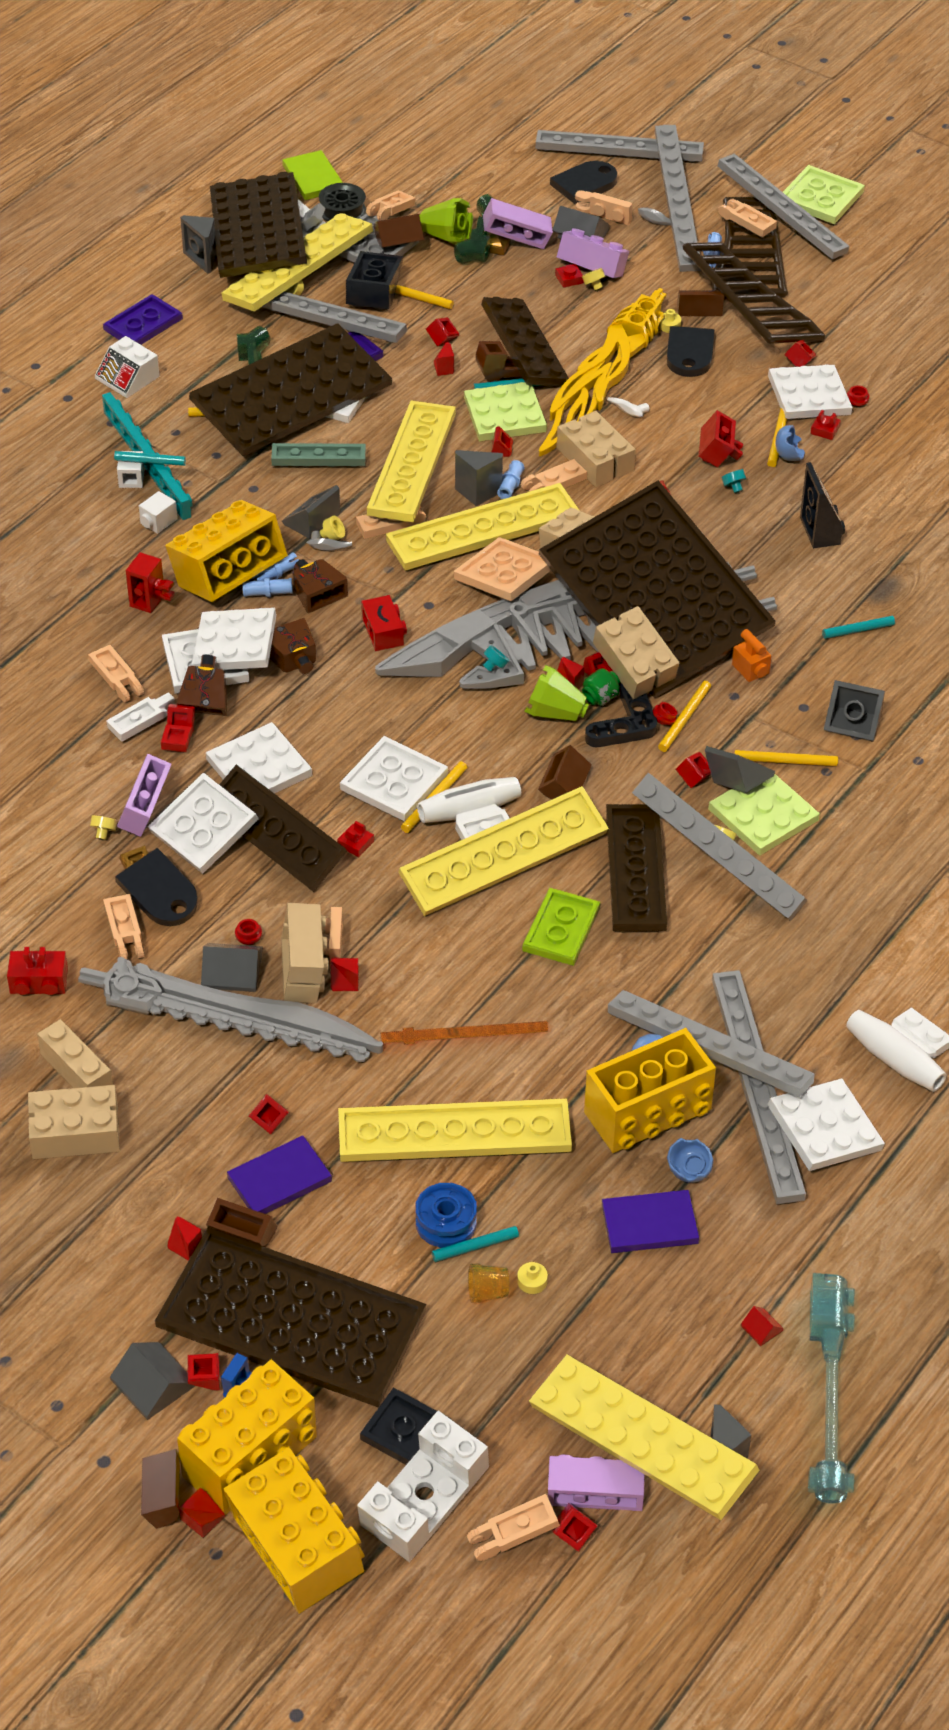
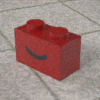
M390 595L362 600V621L374 650L380 651L404 646V635H407L406 624L404 620H400L399 607L397 604H393Z

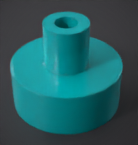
M743 469L730 472L721 477L724 487L732 486L734 493L743 490L740 482L747 479Z
M489 645L484 651V655L488 660L483 666L489 671H492L496 665L503 669L509 662V659L493 645Z

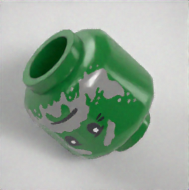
M598 669L585 678L582 693L587 697L586 700L590 704L604 706L618 696L620 692L618 685L620 683L619 677L613 671L609 672L606 669Z

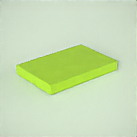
M322 150L282 159L286 172L294 173L295 185L304 200L319 197L321 190L328 185L343 183Z
M549 887L522 945V951L574 966L600 909V901Z

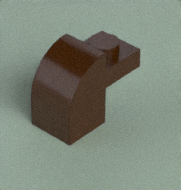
M479 341L475 356L476 363L488 382L500 381L501 377H522L500 341Z

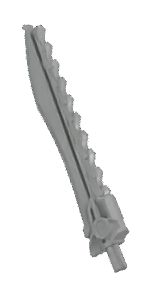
M118 957L117 962L107 973L89 968H81L78 982L104 988L107 1006H115L148 1015L150 1012L152 1015L168 1012L175 1020L189 1017L197 1025H205L207 1022H211L219 1030H228V1028L232 1027L236 1028L243 1036L258 1033L265 1041L279 1038L287 1046H297L298 1043H301L311 1052L319 1051L322 1048L328 1050L333 1057H339L343 1054L351 1055L356 1062H365L369 1058L370 1052L378 1054L383 1052L382 1041H377L364 1031L332 1014L299 1002L273 1000L221 991L149 969L147 965L142 963L132 966L131 961L123 957Z

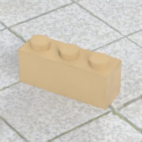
M61 1019L37 1033L41 1055L73 1088L113 1085L111 1070Z

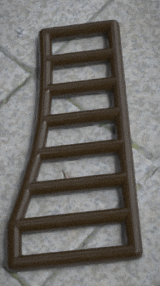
M725 197L723 199V205H727L730 199L738 200L747 205H764L755 197ZM767 206L766 209H756L776 220V214ZM725 219L724 244L736 257H773L774 262L742 263L750 271L775 270L776 275L755 276L764 284H777L778 288L770 289L778 296L786 297L788 292L778 226L770 232V235H765L764 237L759 235L733 236V231L750 230L736 222L733 223L730 219ZM732 244H771L772 248L732 249ZM731 264L717 265V268H734ZM743 276L720 277L723 281H747ZM712 282V290H719ZM757 289L732 290L736 295L762 294Z
M723 242L685 243L683 245V250L767 343H795L800 340L814 342L825 339V334L810 318L761 282ZM719 251L722 255L700 256L698 252ZM709 264H731L734 268H711ZM743 276L747 281H723L720 277ZM757 289L762 294L736 295L732 290ZM773 302L778 307L748 308L744 303ZM790 315L794 320L760 321L756 316ZM807 328L811 333L771 334L769 330Z

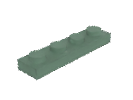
M272 443V466H365L366 444Z

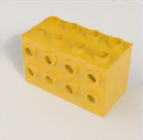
M243 500L233 502L227 509L213 514L210 519L203 523L194 525L191 530L174 537L173 541L165 545L178 586L210 602H213L288 556L276 515Z
M687 1028L681 1029L587 1070L584 1113L612 1153L622 1149H629L637 1142L646 1138H653L664 1130L678 1127L685 1121L696 1116H703L711 1110L716 1067Z
M272 1359L264 1366H258L240 1386L236 1385L231 1388L223 1400L217 1405L214 1404L208 1407L200 1419L182 1429L177 1437L182 1477L196 1490L202 1488L206 1491L225 1515L228 1514L231 1510L223 1488L288 1447L294 1455H297L317 1437L314 1397Z
M288 1447L223 1489L232 1517L298 1614H300L363 1573L364 1568L361 1559L365 1555L359 1546L361 1540L352 1526L349 1528L345 1527L341 1521L344 1517L335 1502L328 1503L324 1497L327 1493L318 1478L312 1480L307 1473L310 1469L305 1459L300 1454L295 1456Z

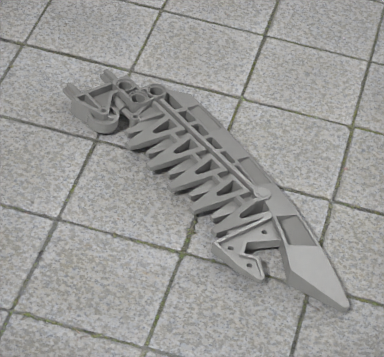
M754 566L734 570L742 581L757 578ZM556 580L524 591L512 601L502 599L433 630L376 665L375 673L380 676L442 677L472 650H475L488 660L484 655V651L489 645H493L509 659L506 666L502 669L496 665L492 671L482 666H476L460 679V687L482 689L524 684V672L519 663L528 671L536 669L529 641L542 656L547 655V644L560 659L565 657L571 660L564 632L577 647L582 646V636L599 652L593 644L596 625L587 614L590 626L583 623L578 616L585 615L586 613L560 580ZM774 597L759 600L768 612L777 610ZM552 623L555 635H552L544 625ZM512 626L517 632L521 644H517L506 632L505 628Z

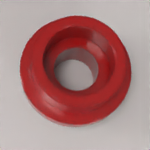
M853 386L847 392L850 403L854 406H862L869 401L868 390L863 386Z
M661 702L653 708V714L660 724L673 725L676 721L678 713L671 704Z
M244 919L235 928V937L242 944H254L261 939L262 928L255 920Z

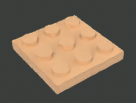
M498 537L454 571V579L512 601L549 573L551 569L539 556L538 551Z

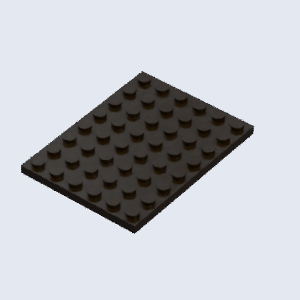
M659 480L539 549V556L596 626L613 618H616L618 621L619 615L639 606L679 661L676 678L657 688L653 685V689L649 691L654 699L731 653L734 646L745 642L741 637L743 630L748 629L757 637L775 626V619Z

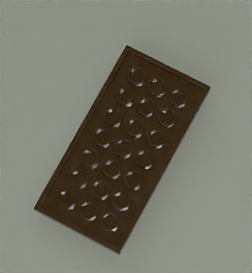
M280 172L272 176L261 175L253 179H238L235 182L229 183L218 182L210 186L220 278L307 264L293 172Z
M337 323L189 392V399L242 456H245L392 385V377Z
M207 1227L155 1319V1325L157 1328L234 1356L236 1353L247 1357L248 1361L262 1366L272 1359L292 1377L379 1408L427 1309L426 1304Z

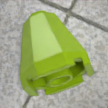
M453 198L423 209L419 215L422 231L452 244L464 246L466 244L464 239H469L472 232L473 215L467 211V208H470L469 202L462 198Z
M545 665L543 670L547 672V675H540L528 702L532 705V708L527 706L524 712L533 716L576 721L578 716L583 718L589 706L585 702L587 697L555 668Z

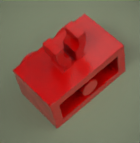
M716 410L701 427L699 457L703 461L711 463L718 468L729 455L735 460H738L743 455L741 451L743 443L735 440L736 421Z
M139 552L125 570L129 607L152 613L162 599L171 601L175 596V592L170 591L174 582L163 579L162 559Z
M24 947V951H10L7 971L10 994H65L68 974L66 951H46L45 947H40L39 951H30V947Z

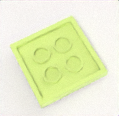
M808 165L783 193L811 216L835 224L863 194L865 185Z
M520 382L464 391V399L479 441L492 440L497 426L501 427L510 437L547 431V424L532 385Z
M776 774L747 793L731 789L710 801L708 807L718 819L735 832L759 856L819 821L820 816L818 811Z

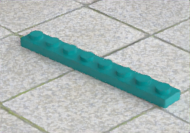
M111 392L103 394L104 414L131 451L159 454L154 452L150 441L142 436L140 427L134 425L128 412L125 413L120 400H116ZM144 463L145 470L161 492L176 501L177 513L181 519L191 518L190 507H193L192 499L188 493L185 494L182 490L180 481L174 479L170 468L164 464Z

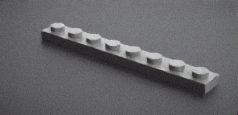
M538 130L536 149L544 151L556 150L582 152L585 154H605L608 156L621 155L626 157H646L648 159L659 158L656 139L546 130ZM679 141L682 160L702 162L704 142Z
M736 154L719 159L718 167L828 257L835 259L848 253V244Z
M287 292L281 293L262 306L271 311L282 312L290 316L327 324L328 326L338 323L347 331L357 332L388 342L397 343L407 332V324Z
M647 773L632 792L790 921L806 903L807 899L650 773Z
M622 990L608 1004L609 1014L654 1034H659L662 1037L687 1028L708 1058L798 1098L814 1083L815 1074L625 990Z

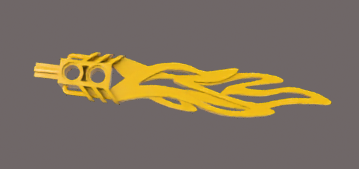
M663 289L655 290L650 297L641 294L635 303L622 309L608 327L604 345L591 353L579 365L577 372L559 389L550 408V421L554 419L555 421L551 431L539 448L540 457L557 447V427L561 424L564 411L573 404L567 415L566 423L572 421L580 409L579 417L584 416L588 404V391L593 387L592 402L587 414L596 411V409L601 410L608 390L619 383L626 375L630 358L641 349L647 348L648 343L653 340V337L658 333V325L665 317L664 313L661 312V304L667 296L666 293H663ZM618 350L616 359L613 363L610 362L615 354V351Z

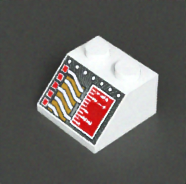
M125 336L109 346L95 374V379L128 398L160 377L158 355Z

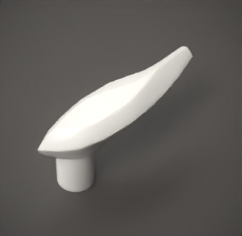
M608 397L607 399L608 402L613 403L623 412L634 417H642L643 413L649 411L647 403L637 406L619 398Z

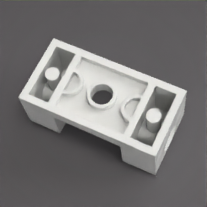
M437 1411L418 1433L419 1451L391 1484L386 1488L377 1481L357 1505L360 1525L408 1562L415 1557L489 1468L488 1446L440 1411ZM422 1487H428L434 1493L431 1498L421 1500L416 1496V1492Z

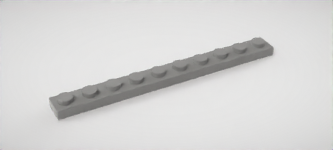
M676 125L655 126V138L679 272L701 271L683 250L685 243L698 242Z
M740 970L713 973L712 983L727 1035L763 1051ZM738 1071L776 1204L804 1201L806 1192L791 1142L768 1107L770 1098L777 1096L774 1086Z

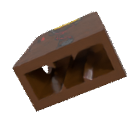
M301 559L295 563L293 588L307 613L348 597L346 576L324 559H319L309 564L305 559Z
M305 618L274 628L269 658L283 672L287 673L298 669L302 674H307L313 669V663L316 661V645Z
M204 654L201 656L200 667L188 666L178 695L177 705L194 706L195 713L227 716L226 677L223 669L215 668L216 656Z

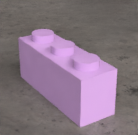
M491 198L483 214L484 231L541 249L545 248L553 233L551 217Z
M572 228V231L563 232L557 258L590 270L602 267L604 274L612 278L623 276L629 254L628 250L622 248L623 245L616 242H610V244L603 242L604 238L596 235L586 236L584 235L585 232L580 229Z
M147 754L117 827L137 836H142L171 763Z
M570 1455L550 1456L548 1499L551 1506L566 1507L570 1503L574 1507L642 1511L644 1474L623 1461L604 1459L598 1456L590 1458H576Z

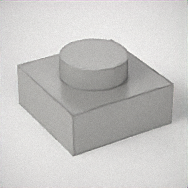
M318 203L305 213L301 222L302 228L305 231L311 227L316 228L323 221L322 216L326 208L321 203Z

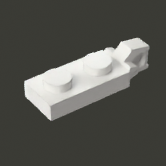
M169 692L157 699L147 697L106 720L107 728L123 742L165 718L168 713V706L175 704V699Z

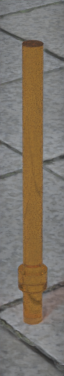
M547 1021L419 1030H414V1027L402 1028V1031L380 1032V1040L383 1043L403 1042V1045L415 1044V1041L540 1033L548 1032Z

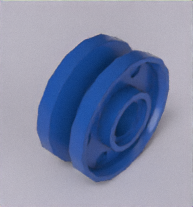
M438 1183L429 1186L420 1193L416 1201V1230L423 1240L430 1245L443 1248L469 1240L473 1236L477 1226V1204L470 1191L458 1184Z

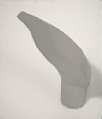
M638 208V214L646 220L659 225L671 226L670 219L661 212L651 208Z
M313 531L311 539L306 542L311 547L324 551H334L352 546V542H340L321 538L319 531Z

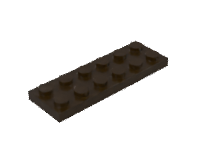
M483 297L481 306L525 383L528 385L562 386L569 377L524 300L519 298Z
M237 764L219 784L256 813L258 820L242 836L312 892L318 888L347 852L343 846Z
M606 804V823L609 828L607 831L612 929L613 931H667L660 816L646 804Z

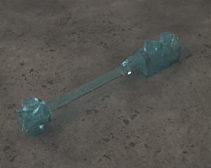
M813 1273L810 1288L809 1341H821L823 1356L826 1362L825 1460L818 1462L815 1467H809L808 1492L815 1493V1497L821 1502L840 1503L847 1498V1492L853 1493L854 1473H847L846 1464L838 1460V1362L840 1361L848 1331H854L855 1315L854 1313H848V1306L854 1305L855 1289L848 1288V1282L842 1276Z

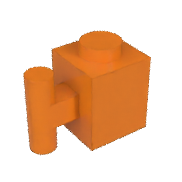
M748 629L743 630L741 637L745 642L733 647L732 665L748 682H751L770 673L772 655Z

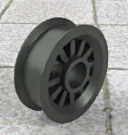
M335 183L326 186L319 193V201L326 208L322 216L323 219L328 222L340 213L359 219L366 214V207L364 205L366 199L365 192L359 186L351 183Z

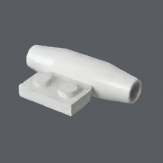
M516 777L486 779L447 789L417 804L419 818L423 823L456 820L455 829L461 840L510 819L505 809H501L500 806L521 797L520 783Z
M913 1008L893 1020L892 1026L861 1010L855 1011L850 1016L846 1027L869 1052L901 1076L933 1092L942 1086L947 1074L931 1057L935 1058L949 1049V1035Z

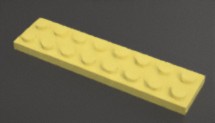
M340 213L335 215L333 219L320 225L318 229L304 237L307 264L249 273L221 293L223 301L255 312L373 232L372 223L347 216L346 214Z
M410 401L367 506V516L394 519L402 522H414L454 420L456 407Z
M557 483L386 533V541L404 570H409L487 547L498 537L510 540L537 532L541 526L552 519H557L558 515L570 507L579 509L561 483Z
M581 786L401 867L398 873L421 912L426 916L606 834L609 828L585 789Z
M567 1099L338 1108L340 1162L572 1151Z
M569 1355L563 1358L529 1400L534 1409L719 1520L723 1519L760 1471L756 1463Z

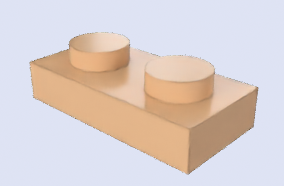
M331 907V918H326L325 934H330L327 939V950L324 955H329V966H331V958H341L342 907Z

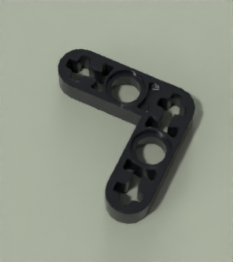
M621 683L620 698L627 717L590 723L585 729V742L591 747H604L649 739L655 736L657 732V719L653 714L647 694L645 693L633 699ZM635 706H641L644 708V710L635 711L632 708ZM624 728L627 732L617 733L615 729Z

